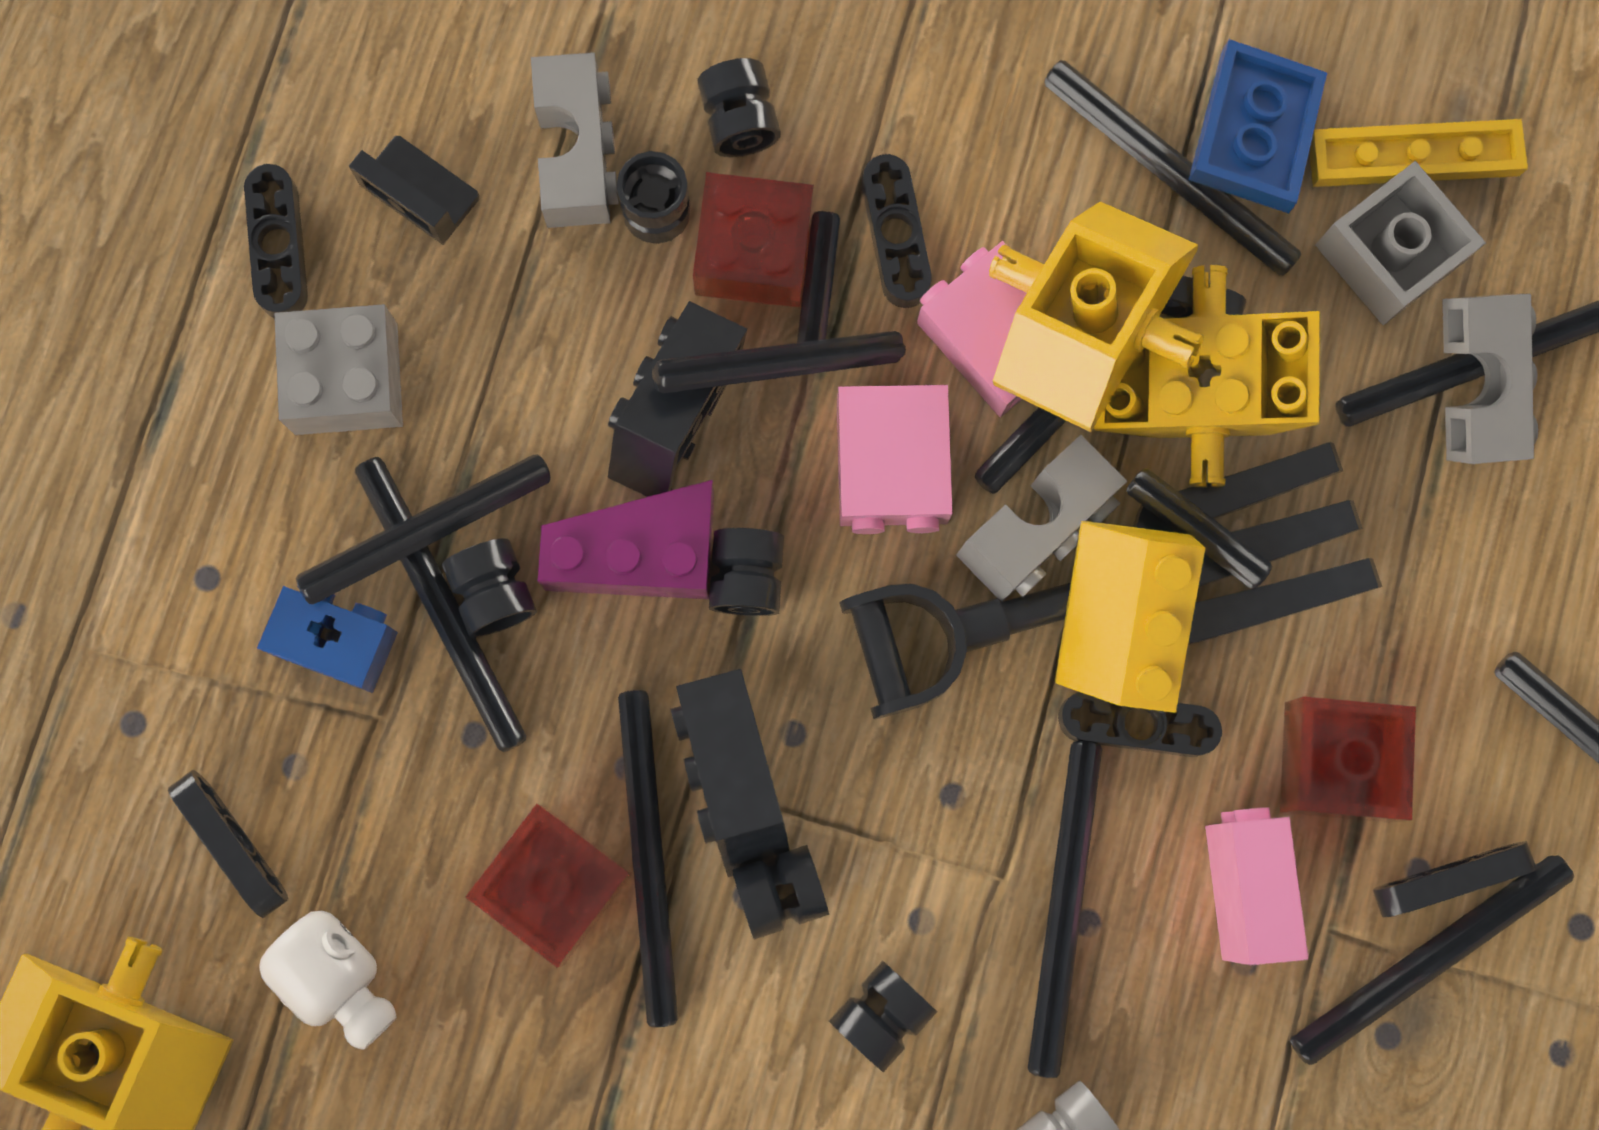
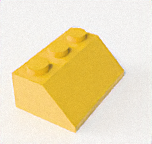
M1081 520L1055 676L1056 684L1119 706L1176 713L1205 547L1190 534Z

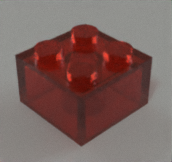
M706 172L693 268L695 295L800 308L814 185Z
M1305 696L1285 702L1280 813L1388 823L1412 821L1416 706Z
M537 803L466 895V898L558 968L566 964L633 873L546 806Z

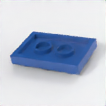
M1229 39L1221 51L1189 180L1289 214L1298 202L1327 72Z

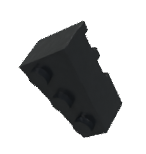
M691 301L687 303L678 319L673 316L669 317L658 339V346L661 347L654 359L649 356L644 358L633 381V386L637 388L629 400L624 397L619 399L610 416L608 427L614 429L608 470L609 479L646 497L673 490L671 486L676 468L682 458L687 461L689 460L696 446L692 443L706 416L712 415L727 385L661 393L655 388L652 368L656 365L657 361L663 359L743 350L747 328Z
M737 669L676 686L681 706L671 708V713L679 741L690 739L694 756L683 760L692 792L703 789L707 808L697 810V815L705 844L716 841L728 877L733 876L732 869L762 860L768 866L774 865L777 854L790 851L742 670Z

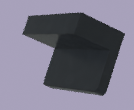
M399 135L393 137L376 159L361 150L349 165L350 170L362 188L442 245H444L480 199L476 189Z

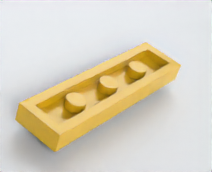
M1522 119L1314 129L1309 150L1313 187L1387 183L1414 161L1420 165L1432 181L1518 177L1528 169Z

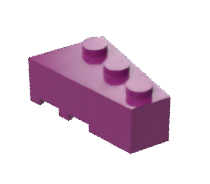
M713 480L542 525L538 582L545 591L708 599L714 507Z

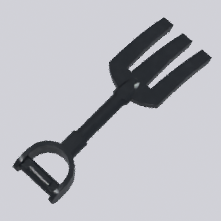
M1328 442L1251 469L1225 476V486L1212 487V483L1207 482V487L1193 486L1178 492L1213 519L1343 472V468L1334 443ZM1346 500L1231 533L1269 562H1273L1363 528L1354 501ZM1140 506L1133 527L1176 533L1174 529L1144 506ZM1204 553L1198 588L1233 576ZM1366 558L1254 589L1196 602L1188 646L1381 588L1382 584L1373 558ZM1071 582L1003 602L995 598L956 610L954 606L936 591L915 584L888 585L840 601L842 613H852L879 704L870 708L873 719H880L919 708L941 696L960 675L967 652L1008 641L1010 635L1064 620ZM906 602L924 608L939 621L947 637L949 657L944 674L934 686L920 693L911 695L885 604Z

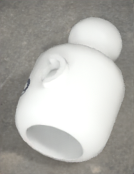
M313 911L299 919L274 941L260 960L262 979L298 1019L311 1026H322L335 1018L344 1027L346 1040L357 1049H366L397 1018L396 1011L388 1000L375 997L366 988L377 973L374 957L336 917L328 912Z

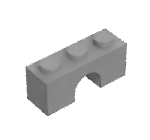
M595 52L531 57L534 109L540 128L561 127L569 129L578 135L575 146L566 154L558 157L538 158L541 210L547 228L611 223L609 205L619 204L616 172H607L605 154H615L612 121L603 122L602 105L611 104L608 71H598Z
M1531 293L1442 299L1444 353L1472 354L1481 362L1485 372L1484 387L1474 401L1462 406L1445 407L1446 460L1467 464L1534 459V444L1538 438V423L1533 415V389L1537 383V369L1532 361V335L1536 328V314L1531 306Z
M1080 435L1048 464L1030 485L1047 504L1050 516L1049 523L1044 525L1029 524L1020 519L1005 504L965 542L956 556L1001 602L1014 590L1023 597L1046 575V572L1040 565L1052 554L1061 561L1077 546L1079 536L1077 530L1080 528L1081 520L1088 521L1091 519L1092 522L1101 523L1121 504L1114 495L1123 487L1127 480Z

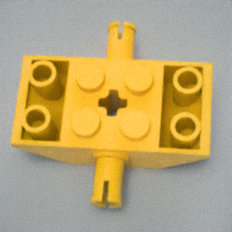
M1100 201L1069 222L1045 264L1011 249L1010 246L1002 245L998 250V254L1003 257L1000 259L994 256L989 269L990 278L998 279L1027 294L1015 312L993 378V385L1091 432L1138 351L1140 352L1147 348L1188 369L1194 362L1191 356L1197 357L1201 349L1204 335L1196 334L1161 318L1160 314L1195 256L1198 244Z
M1205 265L1192 268L1193 314L1185 318H1164L1196 334L1204 335V340L1197 357L1191 356L1194 359L1193 364L1186 369L1181 364L1147 348L1140 352L1138 351L1094 426L1095 431L1152 438H1191V478L1189 479V485L1195 487H1207V465L1208 483H1212V487L1225 486V438L1230 436L1272 435L1320 424V311L1247 315L1226 314V276L1228 268L1221 265H1210V287L1209 272H1205ZM1215 368L1218 373H1221L1220 376L1211 378L1210 386L1204 387L1199 381L1200 375L1208 369Z
M128 936L125 941L126 945L108 984H99L30 954H22L0 1002V1090L48 1110L50 1113L42 1130H81L83 1125L93 1130H195L234 1039L145 1003V999L141 995L158 957L162 954L163 949L155 944H151L149 947L147 946L148 941ZM93 1043L99 1050V1061L97 1064H94L96 1054L89 1050L90 1044Z

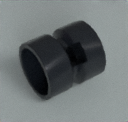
M751 58L727 60L709 67L700 74L697 79L704 111L711 115L708 119V127L716 154L729 158L743 157L761 152L776 144L781 137V132L774 105L767 101L770 97V89L764 66L759 60Z
M654 151L636 154L625 162L618 174L617 191L626 227L633 236L644 242L660 244L673 240L685 229L689 222L691 210L688 183L684 169L676 159L665 153Z
M724 528L715 530L712 563L720 571L711 577L709 610L744 616H772L779 614L781 581L774 577V572L782 568L784 535L754 528Z
M500 538L476 544L450 556L443 562L442 567L452 593L464 596L465 600L458 609L469 637L479 638L506 630L528 620L537 613L527 584L524 581L515 580V576L521 568L509 539Z
M807 845L777 854L775 864L771 866L759 860L732 869L739 897L754 940L784 930L786 920L791 918L797 923L803 924L830 915ZM792 883L795 893L780 899L776 886Z
M882 961L862 983L864 995L861 998L849 997L829 1022L884 1073L905 1049L902 1038L906 1034L917 1035L937 1011Z

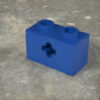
M283 586L257 649L373 693L398 634L397 631L384 624L387 614L360 603H355L351 612L333 605L336 597L334 594L316 604H309L303 598L301 592ZM323 628L329 630L335 628L341 632L339 641H326L320 638Z

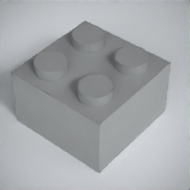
M1414 161L1337 220L1315 246L1384 326L1461 266L1486 242L1420 165Z
M385 304L274 313L279 420L293 434L304 435L403 427L398 324Z

